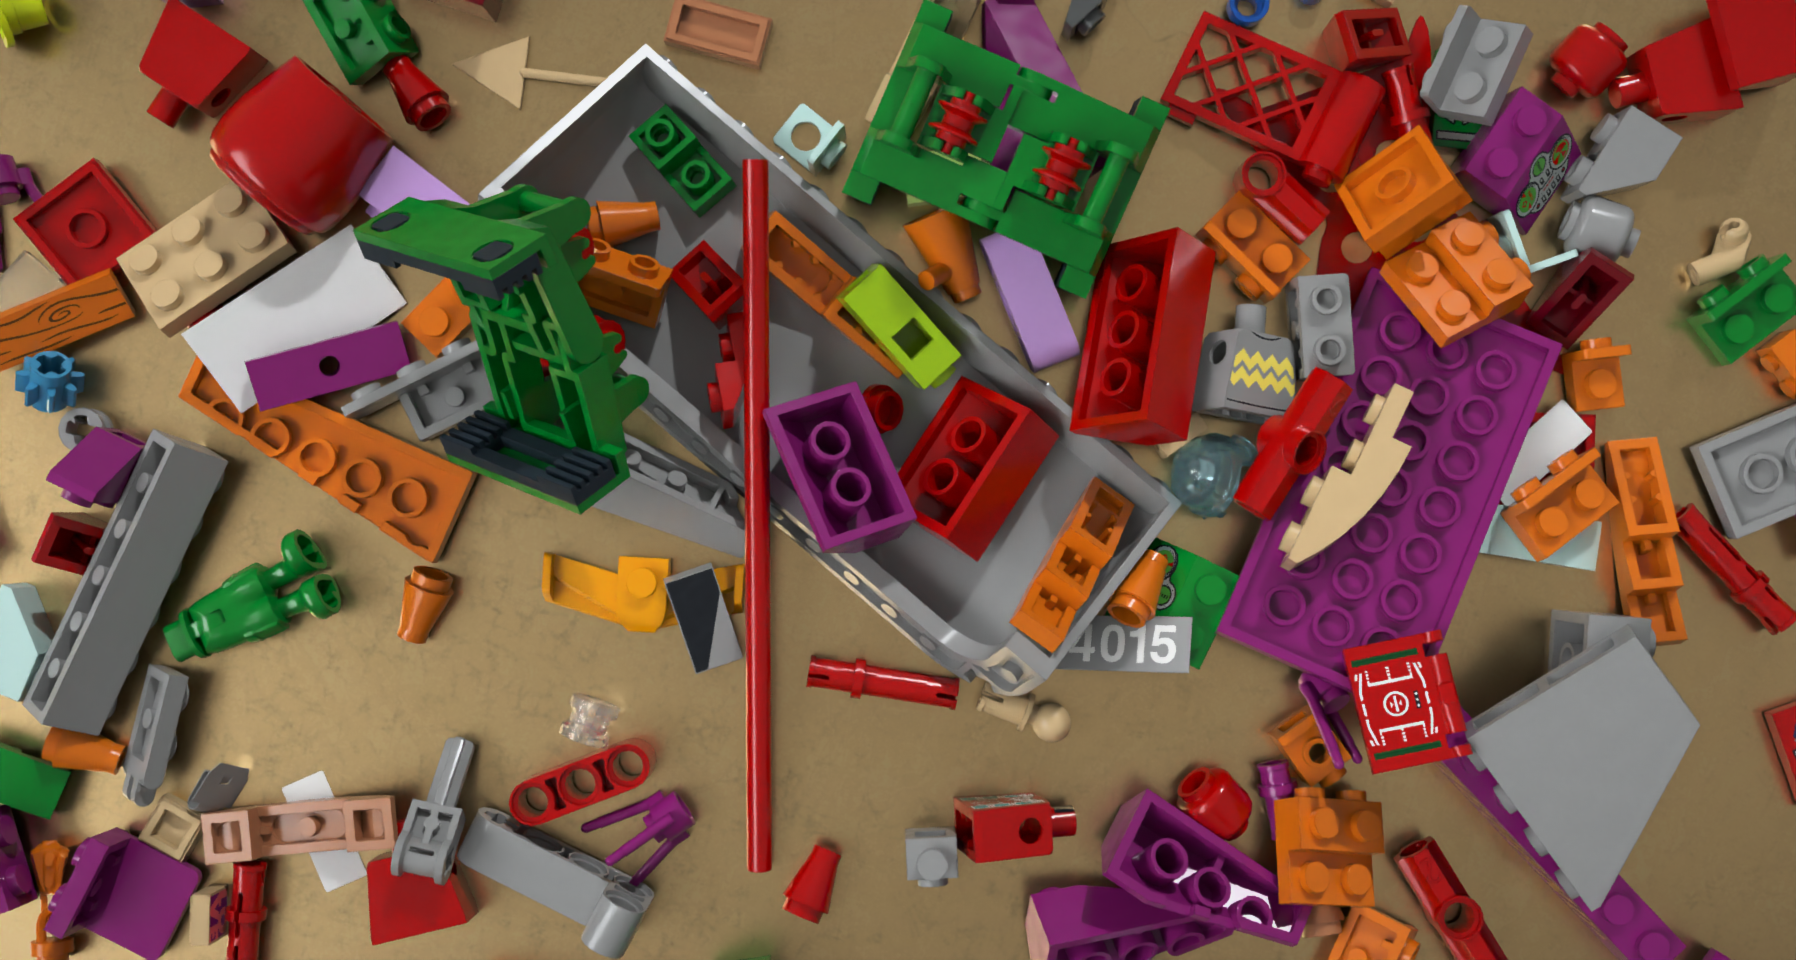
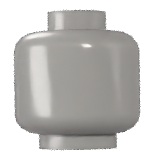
M1591 195L1584 198L1581 203L1577 201L1571 203L1562 220L1557 238L1563 240L1565 253L1577 249V252L1580 253L1592 247L1616 262L1619 256L1630 257L1639 240L1641 230L1633 228L1635 215L1630 207L1598 195Z

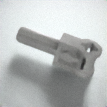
M456 736L446 740L427 800L412 799L403 829L398 836L392 854L390 869L392 875L401 877L406 872L434 878V883L444 886L453 867L456 849L466 821L463 809L456 808L475 746L465 738Z

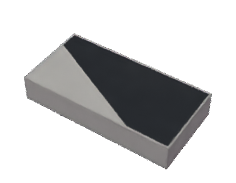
M711 562L663 578L695 673L699 674L743 658Z

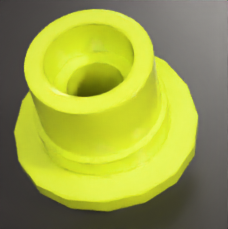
M0 0V34L6 48L15 46L13 35L23 34L25 30L49 25L42 0Z

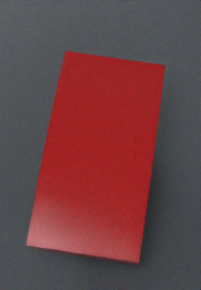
M743 312L727 314L726 333L718 334L722 362L715 363V382L707 383L711 413L720 412L723 429L734 427L744 401Z

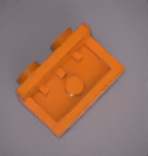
M593 238V256H595L596 262L583 279L577 282L588 305L655 329L661 319L673 269L660 265L656 259L641 254L631 255L611 248L610 244L604 240Z

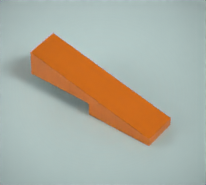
M771 211L769 213V274L892 376L899 379L903 372L836 299V296L857 277L851 276L778 211Z

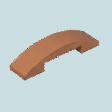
M393 795L309 799L240 807L201 814L206 865L253 861L263 856L347 849V852L393 849L398 839L395 798Z

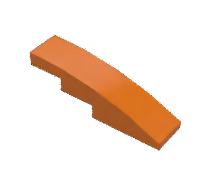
M1657 437L1607 441L1604 444L1606 486L1620 502L1609 510V520L1623 614L1652 619L1651 629H1653L1656 636V646L1681 644L1688 640L1676 591L1684 586L1672 538L1680 530Z
M1094 476L1044 556L1009 623L1053 653L1064 641L1077 610L1089 598L1100 570L1112 558L1135 504Z

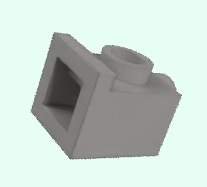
M955 826L905 829L907 880H918V886L940 887L948 884V878H959Z

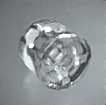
M573 693L569 702L572 707L570 717L562 722L559 733L581 744L596 748H607L610 740L607 731L610 722L617 720L620 708L590 695Z

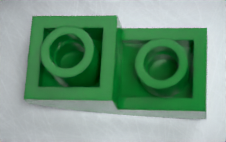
M667 104L662 106L629 135L632 142L699 218L737 186L733 179L708 153L697 137Z
M0 742V803L50 820L72 769L53 768L52 762L21 753L22 749Z

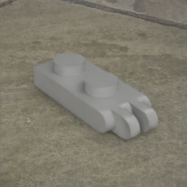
M149 664L123 766V771L126 774L122 789L123 795L140 807H146L153 802L156 789L163 783L168 760L173 758L177 748L175 732L180 712L186 708L189 700V687L187 684L189 677L169 666Z

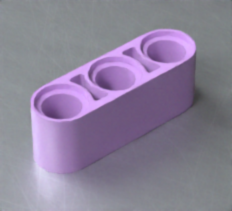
M997 233L979 239L983 256L1031 371L1036 373L1080 355L1076 336L1042 253Z

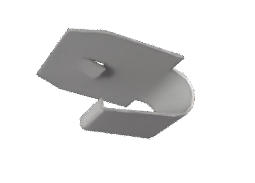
M219 763L212 770H204L188 798L189 809L213 812L222 810L224 807L231 808L248 781L249 769Z

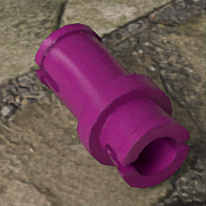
M1273 759L1257 764L1261 777V783L1257 784L1258 795L1264 797L1271 828V839L1276 841L1274 800L1294 797V789L1298 788L1297 779L1292 778L1290 775L1288 759Z

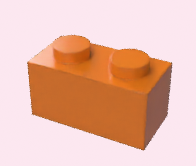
M1796 329L1779 332L1759 347L1756 352L1761 357L1760 362L1763 367L1773 373L1780 382L1779 387L1783 393L1794 400L1796 399Z

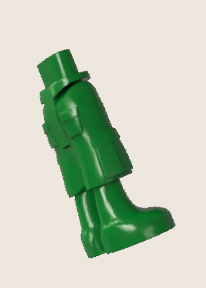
M299 529L287 533L281 540V554L283 558L273 567L267 568L257 562L251 564L238 573L232 574L222 583L221 587L202 597L189 608L182 610L178 614L179 620L163 628L164 636L175 659L183 662L195 655L200 658H207L214 653L229 650L246 642L264 641L266 638L288 629L292 616L303 612H310L319 619H327L338 613L341 609L339 588L334 578L327 574H318L301 583L299 589L281 598L277 597L280 587L327 568V561L313 539Z

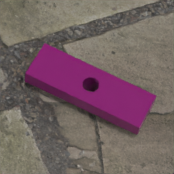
M392 321L244 361L260 412L395 375L399 369L410 364L398 321ZM326 356H333L338 361L337 369L330 374H325L319 369L320 361Z

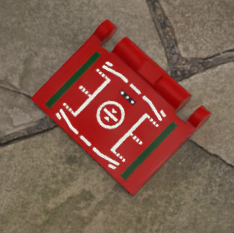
M1441 629L1341 650L1372 775L1473 754L1471 744H1460L1450 748L1448 746L1446 735L1467 731L1447 653L1425 657L1422 644H1433L1442 641Z

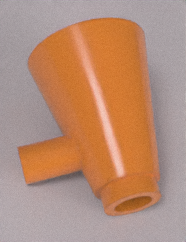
M963 200L958 201L957 203L961 205ZM937 209L902 226L929 266V268L918 275L919 285L924 290H931L942 285L946 293L951 295L954 303L965 301L982 292L978 284L980 283L968 220L943 209Z

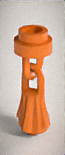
M43 840L42 843L30 851L33 870L40 891L41 913L36 923V940L30 942V956L36 957V960H69V953L75 950L74 936H67L63 939L56 936L47 937V932L44 931L52 912L48 911L47 895H54L59 887L63 885V876L70 852L68 847L60 845L57 840Z

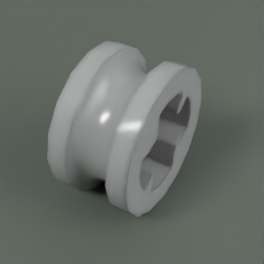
M82 407L66 412L60 420L58 430L62 443L72 450L85 438V436L77 434L79 424L113 428V424L103 411Z

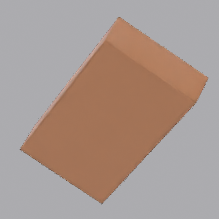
M674 0L663 41L668 46L761 70L773 20L772 18L705 0Z

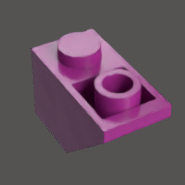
M96 426L50 470L46 481L63 488L60 496L74 504L91 508L93 503L104 507L113 508L115 503H118L146 442L119 429Z

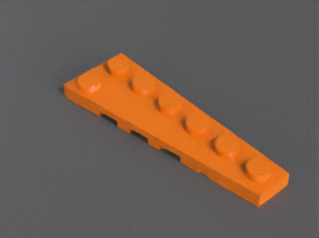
M196 356L178 396L235 435L246 439L250 445L270 458H275L296 472L297 476L306 482L322 489L337 499L338 503L353 513H358L378 526L379 530L431 563H438L478 474L357 419L346 418L343 413L310 398L261 412L258 403L241 413L198 356Z

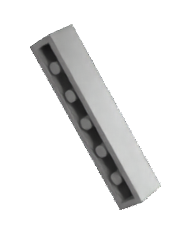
M156 429L152 430L22 705L41 725L99 736L105 721L113 715L117 705V696L127 675L136 667L141 645L149 629L156 624L159 618L160 605L170 584L180 574L181 561L192 538L199 533L202 527L203 515L213 493L217 492L223 483L224 470L228 461L209 448Z

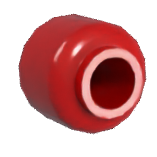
M1597 22L1594 26L1579 24L1551 52L1549 64L1555 74L1550 78V81L1570 99H1573L1578 93L1588 98H1597L1626 68L1627 59L1624 52L1628 49V46L1618 34L1601 22Z
M1201 767L1193 770L1181 781L1177 791V809L1223 840H1235L1246 831L1249 824L1248 819L1252 811V801L1248 793L1228 771L1219 767Z

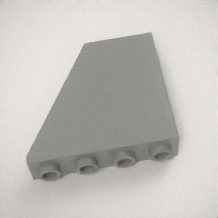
M1627 624L1466 722L1467 731H1465L1468 742L1464 744H1471L1473 754L1467 756L1476 769L1481 772L1488 768L1499 783L1493 787V790L1508 813L1513 814L1519 811L1528 823L1529 827L1523 831L1536 852L1541 857L1549 853L1560 869L1555 871L1554 874L1567 895L1572 900L1580 896L1592 912L1603 904L1699 729L1700 723Z

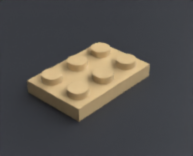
M231 181L117 257L116 260L159 330L171 338L297 251L272 213Z

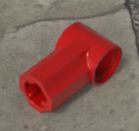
M1261 151L1254 153L1238 167L1234 174V192L1237 193L1240 190L1243 196L1256 205L1298 246L1319 227L1331 212L1286 171L1282 159L1272 152ZM1250 168H1262L1268 173L1270 178V187L1268 189H1258L1251 184L1248 177Z

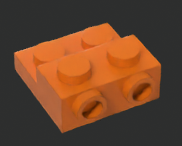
M1471 211L1431 230L1424 243L1386 261L1379 272L1440 348L1518 309L1534 287L1530 282L1531 273L1528 265L1520 258L1514 257L1511 259L1498 244L1499 235L1494 225L1486 220L1479 222Z
M1320 787L1295 788L1294 797L1274 800L1279 904L1358 908L1375 907L1372 855L1385 854L1381 802L1367 801L1366 791L1361 790L1335 792L1336 799L1326 798L1325 788Z

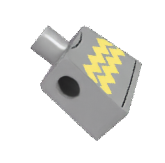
M1259 304L1236 305L1235 328L1212 332L1205 337L1197 373L1192 406L1193 412L1261 425L1273 415H1284L1297 394L1294 345L1288 338L1265 333L1266 306Z

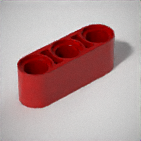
M630 738L536 773L514 788L509 799L510 812L521 824L535 826L632 790L643 784L654 771L657 761L655 751L645 740ZM631 751L639 755L643 764L641 774L633 776L622 771L619 765V757L622 752ZM583 769L592 774L595 779V789L592 793H583L576 789L572 780L575 770ZM528 788H539L545 793L548 800L546 810L537 811L529 806L526 801Z

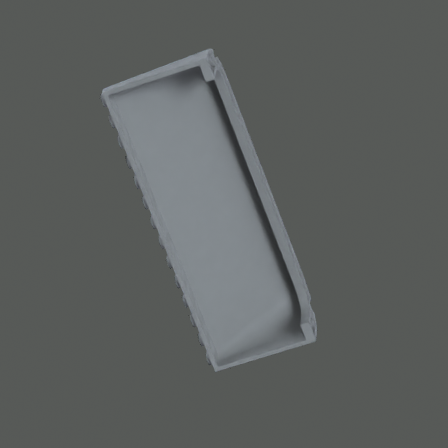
M645 44L478 194V201L507 191L518 184L531 185L537 189L538 193L561 199L570 196L585 199L590 207L596 206V201H655L661 230L637 237L613 247L614 249L631 255L641 254L656 259L660 265L672 269L699 243L705 240L743 279V251L740 250L743 245L742 160H769V213L774 210L778 211L851 276L858 277L872 263L882 264L962 355L952 364L956 368L952 376L937 388L933 389L931 385L925 390L918 388L904 374L899 379H896L769 274L770 407L854 381L857 382L861 393L872 384L890 386L902 398L904 406L903 416L896 428L880 435L897 473L961 375L1030 408L1059 435V438L978 562L945 544L915 523H912L899 538L857 553H822L771 433L770 521L919 649L953 674L969 683L976 676L982 678L992 685L991 688L994 693L1000 695L1020 696L1030 692L1048 679L1182 502L1171 493L1170 488L1165 482L1152 477L1135 463L1131 454L1122 446L1113 444L1109 439L1078 435L1069 431L1073 409L1057 396L1055 389L1049 383L1037 379L1019 363L1014 353L1005 347L997 345L981 331L980 326L973 318L961 314L949 304L936 287L931 290H924L919 285L918 276L905 266L904 261L897 253L880 245L867 233L865 227L857 219L848 217L832 204L821 188L804 180L791 168L789 162L782 155L770 151L756 139L745 123L740 120H734L716 104L713 97L706 90L694 86L680 74L670 59L663 55H658ZM665 104L690 129L701 145L737 185L700 218L629 138L633 131ZM672 278L661 319L655 329L590 307L593 315H598L606 320H614L621 325L625 333L626 343L624 350L627 351V357L615 373L623 376L636 374L648 381L649 394L639 408L720 478L732 483L736 492L745 498L744 401L734 427L723 429L720 412L711 413L707 393V383L715 382V363L722 362L718 334L726 333V325L718 330ZM1095 476L1135 504L1112 558L1100 570L1089 598L1077 610L1064 641L1051 653L1010 624L1009 621L1061 527L1088 483Z

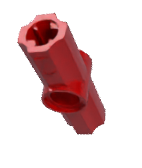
M1318 367L1312 369L1284 415H1273L1261 426L1256 441L1259 454L1230 499L1253 515L1267 522L1268 520L1270 521L1300 474L1312 473L1322 463L1327 449V441L1324 435L1353 389L1346 382L1326 370Z
M1428 836L1420 840H1414L1401 848L1400 852L1393 859L1423 906L1427 921L1437 929L1454 959L1508 960L1485 923L1481 907L1475 900L1470 898L1435 839ZM1454 903H1461L1462 913L1459 919L1453 923L1446 924L1444 914L1447 908Z

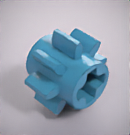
M43 351L33 357H24L23 370L16 371L15 391L25 392L24 405L27 407L32 406L39 411L48 413L58 412L66 406H76L77 393H81L84 390L85 373L74 372L75 359L73 357L68 358L66 355L56 351Z

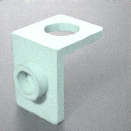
M800 104L773 137L776 146L815 177L824 166L827 169H831L847 148V145L843 143L846 140L845 125L838 120L832 126L805 104ZM803 123L816 126L821 135L819 144L809 151L799 150L791 140L793 130Z
M1506 209L1487 218V221L1492 223L1498 232V244L1511 259L1514 257L1522 259L1528 265L1530 273L1579 256L1577 249L1530 265L1511 211Z

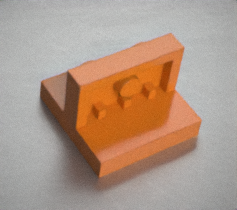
M1417 125L1347 175L1343 183L1334 185L1364 241L1374 253L1380 251L1386 260L1473 201L1468 191L1443 160L1420 125Z

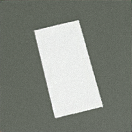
M351 224L181 334L241 413L258 403L244 361L373 327L407 304L381 265L364 259L353 232L354 227Z

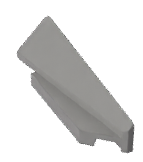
M559 418L554 425L565 429L562 419ZM624 433L627 446L625 456L631 476L592 507L738 558L744 557L745 521L737 508L739 496L733 484Z

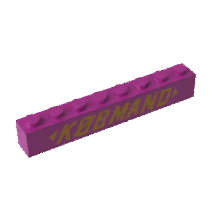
M1461 707L1464 721L1466 723L1470 721L1472 718ZM1465 731L1446 735L1449 748L1468 742ZM1468 756L1433 762L1618 960H1674L1686 948V945L1619 874L1603 904L1596 910L1591 912L1580 896L1572 900L1554 874L1555 871L1560 869L1549 853L1541 857L1527 839L1523 830L1529 827L1520 812L1516 811L1513 814H1509L1496 796L1493 787L1499 783L1488 768L1479 772Z

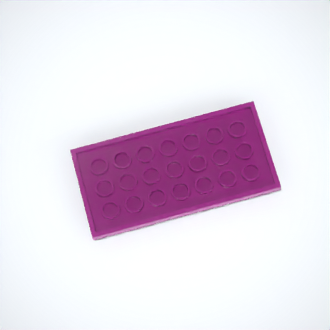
M1371 267L1367 273L1351 311L1355 372L1349 376L1335 377L1346 382L1353 391L1324 435L1327 441L1325 457L1315 471L1298 476L1272 519L1268 520V522L1262 520L1215 631L1216 634L1350 693L1352 692L1341 650L1441 629L1444 640L1563 346L1559 342L1499 318L1440 348L1379 273L1381 270ZM1394 383L1413 391L1412 398L1393 436L1394 439L1412 446L1384 494L1364 517L1334 544L1317 556L1290 571L1280 567L1286 552L1278 549L1279 544L1291 521L1298 524L1302 521L1308 507L1301 504L1300 501L1313 475L1322 479V476L1331 466L1348 472L1347 469L1341 467V463L1352 441L1357 439L1362 442L1370 425L1363 422L1362 419L1375 394L1384 396ZM1443 640L1433 644H1422L1425 657L1438 654Z

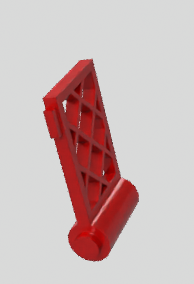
M1204 11L1160 99V103L1171 108L1168 117L1190 127L1193 126L1197 119L1265 151L1272 152L1285 160L1297 164L1303 170L1301 177L1314 186L1327 189L1330 184L1343 183L1386 95V90L1381 84L1368 76L1352 71H1340ZM1208 28L1227 36L1232 49L1231 53L1206 61L1200 43ZM1238 42L1243 43L1248 47L1240 49ZM1258 52L1272 56L1278 72L1252 81L1243 58ZM1196 54L1199 64L1188 68ZM1236 61L1244 85L1218 94L1210 70ZM1283 62H1286L1294 67L1285 69ZM1308 72L1325 80L1318 95L1298 102L1289 78ZM1203 73L1211 96L1193 103L1175 94L1183 79ZM1281 81L1290 105L1264 114L1255 90ZM1248 93L1256 117L1240 123L1228 119L1222 102ZM1214 105L1217 113L1206 109V107ZM1312 106L1306 120H1304L1301 110ZM1293 113L1300 131L1293 147L1273 139L1267 122ZM1260 125L1262 133L1251 128Z

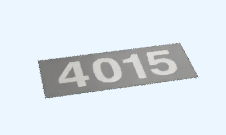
M1096 615L1055 669L1189 673L1193 617L1155 616L1153 619L1147 620L1143 627L1134 628L1118 622L1112 616Z

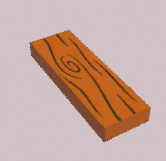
M111 268L0 312V372L23 363L26 356L33 357L43 351L55 350L135 317V309Z

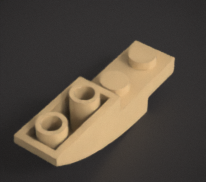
M1394 383L1384 396L1375 394L1362 419L1363 422L1370 425L1362 442L1357 439L1352 441L1341 463V467L1347 469L1348 472L1331 466L1322 476V479L1313 475L1300 501L1301 504L1308 507L1300 524L1291 521L1279 544L1278 549L1286 552L1280 567L1290 571L1317 556L1334 544L1364 517L1384 494L1412 446L1394 439L1393 436L1412 398L1413 391Z

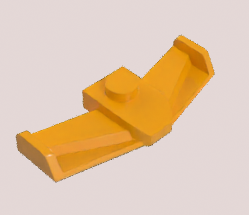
M544 552L542 594L545 601L623 625L627 631L655 633L659 628L679 625L663 578L671 575V558L619 556L618 573L553 552ZM745 563L714 569L728 614L743 613Z

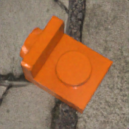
M1611 337L1579 341L1580 350L1561 354L1567 404L1575 412L1625 407L1619 357L1632 355L1631 344L1612 346Z

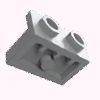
M1459 5L1452 21L1444 30L1442 44L1432 66L1424 74L1420 97L1439 117L1492 126L1533 37V33L1526 24L1481 19L1471 6Z
M1345 273L1297 276L1285 285L1288 338L1294 345L1296 382H1304L1315 367L1326 370L1334 376L1354 374L1355 360L1349 276Z

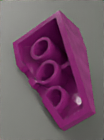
M986 0L982 3L983 49L1020 64L1019 71L1021 67L1029 68L1082 92L1034 0ZM1008 87L999 109H1003L1012 88ZM1052 95L1049 101L1053 103L1056 97ZM1007 127L990 165L1007 171L1023 134ZM1098 156L1089 178L1103 169L1107 159ZM1012 188V190H1011V192H1010V194H1009V197H1008V199H1007L1006 202H1009V199H1010V197H1011V195H1012V193H1013V190H1015L1016 188Z
M1148 788L1121 805L1101 845L1102 875L1143 903L1290 947L1298 944L1313 906L1279 904L1278 877Z
M1075 885L1065 888L1049 887L1041 890L1039 893L1030 894L1025 921L1030 960H1151L1155 955L1165 951L1172 956L1182 955L1228 937L1234 931L1233 929L1145 904L1123 888Z

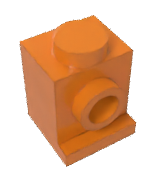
M1308 704L1267 733L1283 756L1289 760V764L1302 782L1308 786L1313 787L1319 783L1322 788L1334 784L1346 774L1347 770L1345 767L1340 770L1334 767ZM1333 732L1342 759L1346 763L1352 757ZM1321 743L1324 746L1325 752L1319 758L1312 761L1309 756V750L1314 744Z

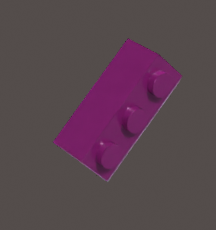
M856 381L763 410L764 419L822 553H857L899 538L917 519Z

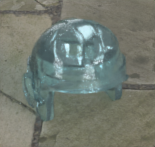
M1215 432L1195 437L1180 447L1174 454L1170 477L1171 489L1175 497L1183 505H1186L1192 513L1202 516L1203 520L1208 517L1223 518L1227 514L1226 509L1233 501V496L1238 490L1241 466L1250 467L1258 455L1257 449L1248 439L1237 434H1233L1230 437Z

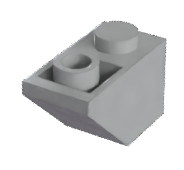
M1633 105L1615 115L1608 113L1598 123L1590 136V139L1595 143L1587 156L1581 155L1577 158L1566 173L1564 181L1568 183V186L1559 199L1569 204L1573 201H1582L1587 196L1598 195L1602 197L1634 190L1653 182L1658 178L1683 137Z

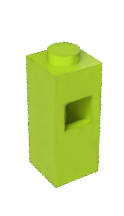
M872 263L836 296V299L914 386L924 390L929 385L933 389L937 388L955 372L956 368L952 364L962 355L882 264Z

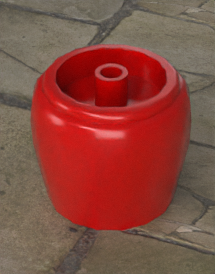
M294 55L243 94L223 114L212 130L210 136L212 148L210 149L209 156L222 172L266 210L296 231L305 235H312L314 232L325 233L331 230L348 214L359 200V193L375 168L385 157L394 139L337 87L301 58Z

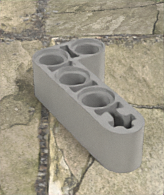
M482 807L478 809L457 852L458 859L469 868L586 926L581 935L583 943L594 952L613 959L623 957L654 898V892L646 884L640 883L638 886H634L629 883L632 879L631 876L611 866H607L605 863L532 826L521 824L514 817L493 808Z

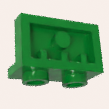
M302 0L349 85H363L383 69L391 59L401 55H407L409 58H412L419 52L411 37V29L408 23L398 14L391 0Z
M1786 253L1766 258L1764 254H1760L1750 259L1742 268L1736 271L1740 278L1727 288L1724 284H1721L1708 291L1697 300L1701 308L1686 318L1722 366L1735 362L1796 315V285L1783 270L1785 266L1792 262Z

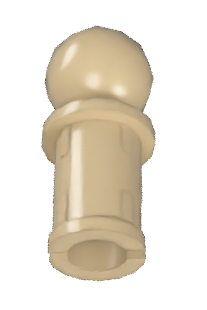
M986 681L981 694L999 702L982 696L978 700L977 711H983L1016 724V730L1020 732L1023 731L1026 723L1033 726L1036 735L1046 742H1058L1068 735L1071 729L1070 714L1060 704L1046 703L1038 707L1034 705L1035 694L1030 693L1028 697L1024 695H1000L994 693L991 688L992 685Z

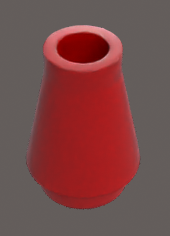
M407 55L397 56L385 65L383 73L391 84L405 121L408 124L415 125L420 131H428L438 127L449 117L451 107L448 104V94L416 67Z
M814 844L810 855L782 893L786 896L782 909L819 924L823 913H829L837 868L842 856Z

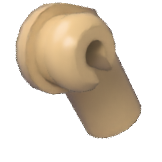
M1729 218L1723 221L1719 227V233L1716 236L1712 254L1687 265L1689 277L1694 285H1703L1742 268L1752 237L1749 225L1745 220Z

